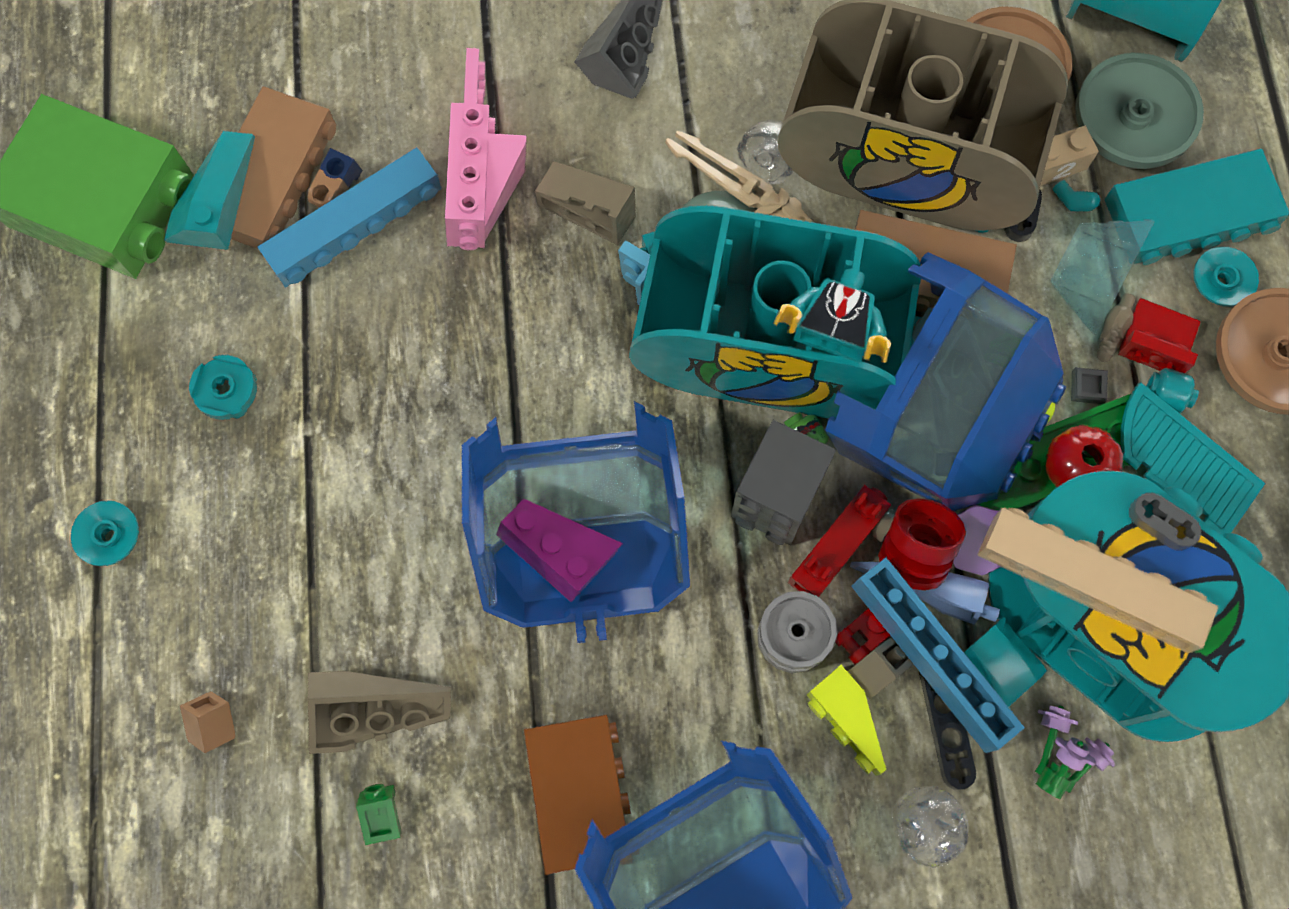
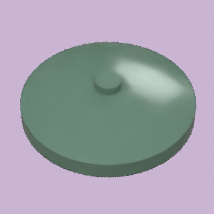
M1145 53L1116 55L1098 64L1083 82L1078 92L1075 106L1077 124L1079 127L1086 125L1099 151L1098 153L1116 164L1137 169L1160 167L1181 157L1196 140L1204 117L1202 98L1192 79L1172 62Z

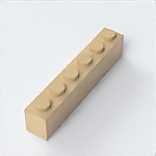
M1002 508L993 517L977 554L978 556L1186 653L1203 648L1218 606L1206 601L1207 597L1202 593L1190 589L1181 590L1171 585V581L1165 576L1156 573H1144L1136 569L1135 564L1128 559L1117 556L1112 558L1099 552V547L1093 543L1084 540L1075 541L1064 536V532L1056 526L1049 524L1040 525L1029 520V516L1021 510Z

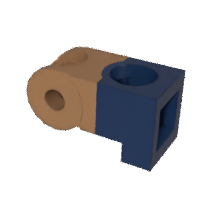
M330 148L309 188L308 202L317 207H322L346 192L353 180L357 181L363 171L355 159Z

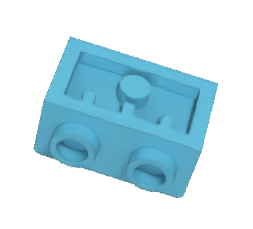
M625 240L618 250L621 272L624 280L635 287L637 304L640 305L650 254Z

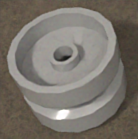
M804 591L787 592L775 598L765 609L757 630L758 646L764 658L776 669L788 673L806 672L817 667L833 649L837 637L836 619L830 607L818 596ZM792 627H796V631L802 630L803 635L801 637L794 636L791 632Z

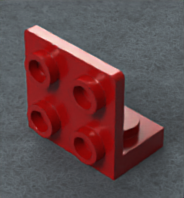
M1141 298L1135 305L1132 325L1122 341L1118 355L1159 371L1164 368H1171L1186 373L1195 365L1198 356L1191 349L1200 326V321Z

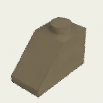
M890 637L851 668L848 673L865 691L866 696L870 700L911 667L913 663L895 640Z

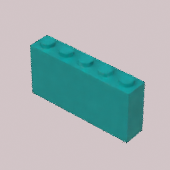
M1262 148L1116 184L1104 199L1130 265L1141 262L1143 265H1149L1169 255H1172L1174 258L1181 257L1191 252L1192 249L1200 247L1203 250H1209L1224 241L1231 240L1233 243L1249 238L1252 234L1260 232L1262 235H1268L1279 230L1281 224L1289 217V209Z

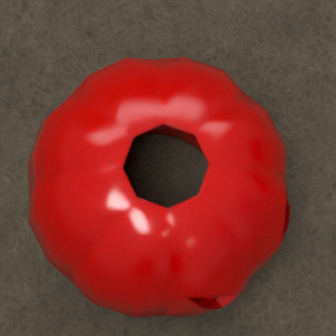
M1079 425L1066 429L1060 435L1053 438L1047 452L1046 471L1049 479L1057 488L1068 480L1092 472H1122L1123 453L1120 445L1113 440L1110 433L1099 427ZM1083 450L1094 458L1096 466H1091L1084 462L1081 454Z

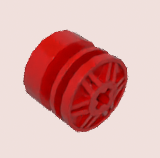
M920 498L906 500L897 508L878 555L879 562L887 558L912 589L926 591L938 588L945 582L954 558H956L966 535L964 523L954 511L933 500Z

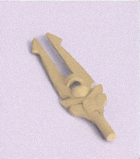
M676 131L675 134L678 139L739 178L738 182L731 180L670 138L666 139L665 143L677 158L687 159L745 205L751 208H758L755 210V213L812 222V219L802 210L801 202L798 199L790 197L789 193L783 188L777 194L773 190V186L703 146L700 138L680 131Z

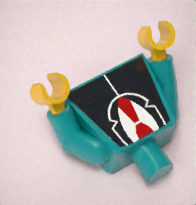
M846 269L840 283L831 279H825L820 288L811 287L790 304L782 305L774 321L775 325H778L780 322L790 325L788 332L792 334L796 330L794 341L857 363L861 362L863 355L864 359L869 360L871 354L881 356L882 362L886 363L891 346L886 336L881 312L873 306L875 296L872 293L861 290L865 275L854 269Z

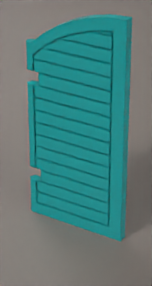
M1140 382L1136 385L1126 404L1122 418L1121 450L1123 460L1135 470L1141 464L1149 468L1144 477L1158 485L1161 489L1164 490L1165 487L1171 486L1191 495L1201 505L1203 514L1206 515L1203 520L1221 535L1231 533L1266 483L1143 383Z

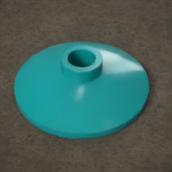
M1225 246L1212 248L1203 253L1194 266L1193 277L1197 289L1207 300L1214 304L1233 307L1243 298L1257 291L1259 285L1257 267L1248 255L1238 249ZM1218 277L1224 279L1226 284L1222 283Z
M100 501L91 504L77 516L73 523L71 544L74 552L80 559L94 566L116 564L126 558L135 547L139 535L138 521L134 513L127 506L119 502ZM110 531H114L113 537L109 541H106V534Z

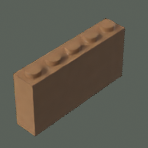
M262 86L238 132L254 134L255 140L231 240L258 249L257 246L282 232L289 218H293L297 211V202L302 192L308 189L311 180L310 176L315 166L320 165L323 159V150L328 140H332L336 132V123L329 109Z
M860 210L855 230L875 233L895 240L911 250L919 261L929 252L975 273L1008 294L1017 244ZM923 279L920 282L916 311L926 312L928 307L934 308L940 298L931 292L930 283ZM987 297L988 308L1003 315L1005 307ZM965 308L959 314V317L973 320L974 323L981 326L997 325L996 322L976 313L969 316Z

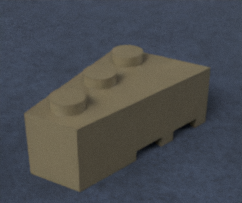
M553 161L535 190L538 206L616 245H619L636 217L635 187L574 168L567 164L564 165Z

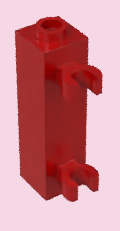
M864 484L791 575L788 584L797 591H804L820 597L891 507V504L887 502L886 495L877 488L872 487L870 489Z

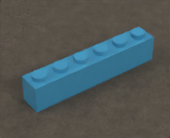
M416 147L257 247L285 288L291 284L299 283L314 269L326 266L332 261L333 257L345 250L353 249L360 240L370 234L380 232L387 223L397 217L407 215L414 206L422 201L432 199L442 189L438 175Z
M887 558L883 559L851 585L985 753L999 750L1025 728Z

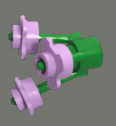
M1050 706L1048 711L1038 710V713L1043 715L1041 725L1050 728L1041 761L1035 770L1040 775L1035 783L1038 787L1050 795L1061 799L1065 792L1070 793L1075 784L1092 766L1095 765L1101 771L1108 765L1111 767L1115 766L1111 758L1114 752L1109 748L1110 745L1107 742L1104 743L1098 738L1093 742L1088 737L1084 739L1086 744L1073 737L1069 741L1059 737L1056 739L1058 731L1069 734L1071 724L1078 725L1077 721L1069 719L1071 712L1064 710L1063 706ZM1056 743L1060 747L1056 756L1063 764L1060 765L1053 761L1049 766L1052 750ZM1071 768L1076 771L1072 774L1069 769Z

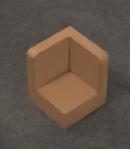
M212 691L180 705L187 740L202 752L207 753L235 738L229 702Z

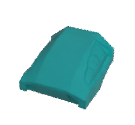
M1005 616L1000 618L989 631L964 652L1008 707L1047 672L1043 663L1016 635L1007 623Z

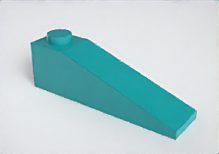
M229 131L221 133L171 211L164 239L166 243L229 249L255 140L254 134Z

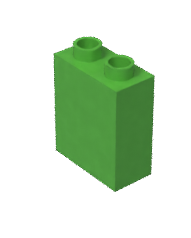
M41 94L0 160V221L8 228L136 279L145 263L151 264L155 262L162 254L166 242L164 240L166 235L164 229L169 222L171 211L191 182L194 174L174 145Z

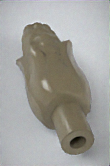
M1129 293L1123 294L1119 305L1114 306L1107 314L1099 338L1100 344L1097 350L1099 361L1109 362L1116 350L1120 349L1122 341L1133 322V312L1131 309L1136 299L1134 295Z

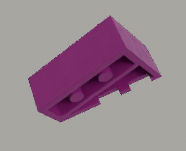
M523 499L500 522L496 533L503 542L570 602L579 595L615 556L623 544L526 499Z

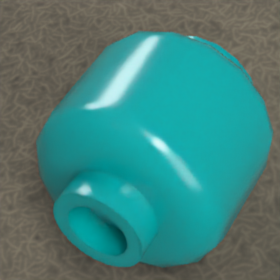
M1164 368L1159 373L1153 372L1146 387L1178 413H1182L1186 407L1191 409L1199 395V390L1194 389L1195 380L1192 376L1171 368Z

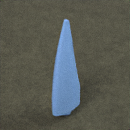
M851 562L850 567L862 573H867L879 562ZM948 572L945 582L938 588L926 591L912 589L922 601L939 612L974 625L979 617L996 622L1000 609L985 604L989 583L975 578Z

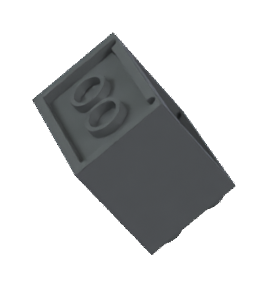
M772 420L736 491L731 517L736 519L735 523L750 531L756 528L766 533L765 537L775 544L783 545L786 543L791 546L827 472L836 449Z

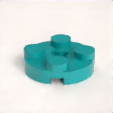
M218 355L212 357L214 360L209 361L205 365L203 363L194 370L189 382L190 395L199 410L206 416L218 420L238 419L244 416L256 397V375L241 359L231 355ZM225 380H228L229 391L220 394V391L216 389L217 385H223Z

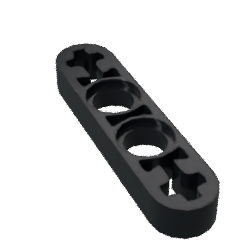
M919 671L941 777L944 783L954 790L969 788L975 782L976 768L967 730L952 711L944 714L936 710L934 699L938 694L935 690L931 691L930 684ZM947 728L956 730L960 736V743L954 749L946 747L942 742V733ZM963 751L964 757L957 758L960 769H966L967 776L962 777V784H959L957 778H951L950 771L955 770L956 767L954 759L947 761L945 754L953 755Z

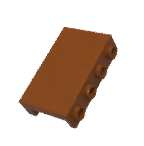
M607 715L524 729L545 875L575 869L579 855L584 853L589 838L587 832L591 820L594 821L603 837L606 838L626 825L625 815L631 814L628 792L621 793L619 779L625 778L622 757L615 758L613 744L619 743L616 722L609 723ZM631 851L619 857L617 862L632 859Z

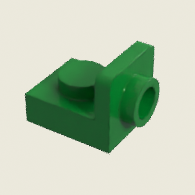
M374 784L365 788L359 794L356 809L365 845L401 837L402 831L394 801L396 793L394 785Z

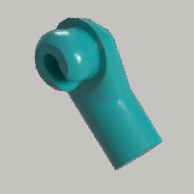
M1066 180L1060 181L1052 189L1069 211L1089 212L1100 204V197L1096 192L1074 191Z

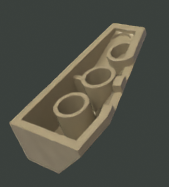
M348 671L308 673L309 754L346 752L355 749L357 743L375 738L376 742L387 739V734L404 728L412 731L450 719L451 687Z

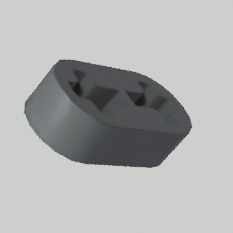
M1145 493L1135 499L1130 505L1129 516L1132 522L1169 548L1184 550L1199 541L1201 527L1198 521L1156 493ZM1147 504H1151L1154 507L1152 509L1154 515L1150 518H1146L1143 515L1145 513L1144 506ZM1183 525L1186 528L1184 534L1187 537L1180 540L1176 537L1178 533L1176 528Z

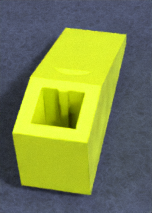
M840 665L807 694V697L811 700L807 704L818 718L822 719L825 717L834 727L831 730L833 736L844 747L847 744L850 745L857 754L854 757L855 761L867 774L873 772L875 776L881 775L887 769L865 691L846 669Z

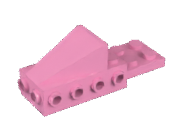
M466 48L464 103H451L445 207L447 246H456L464 250L485 248L487 236L525 172L526 135L495 134V118L489 117V105H484L485 62L479 61V49Z

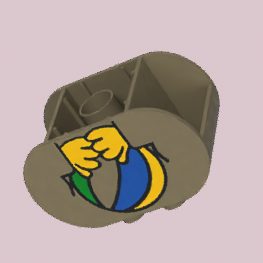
M842 0L828 7L815 23L778 135V150L783 160L795 173L809 183L830 193L958 229L996 230L1010 227L1028 218L1036 207L1044 170L1068 88L1067 73L1062 62L1052 51L1042 44L1020 35L890 0Z

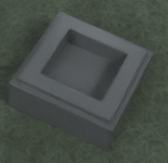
M1075 367L1072 370L1071 401L1105 404L1107 402L1108 370Z

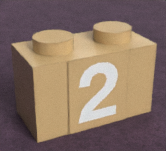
M1086 125L1053 137L1040 186L1072 176L1089 168L1099 151Z

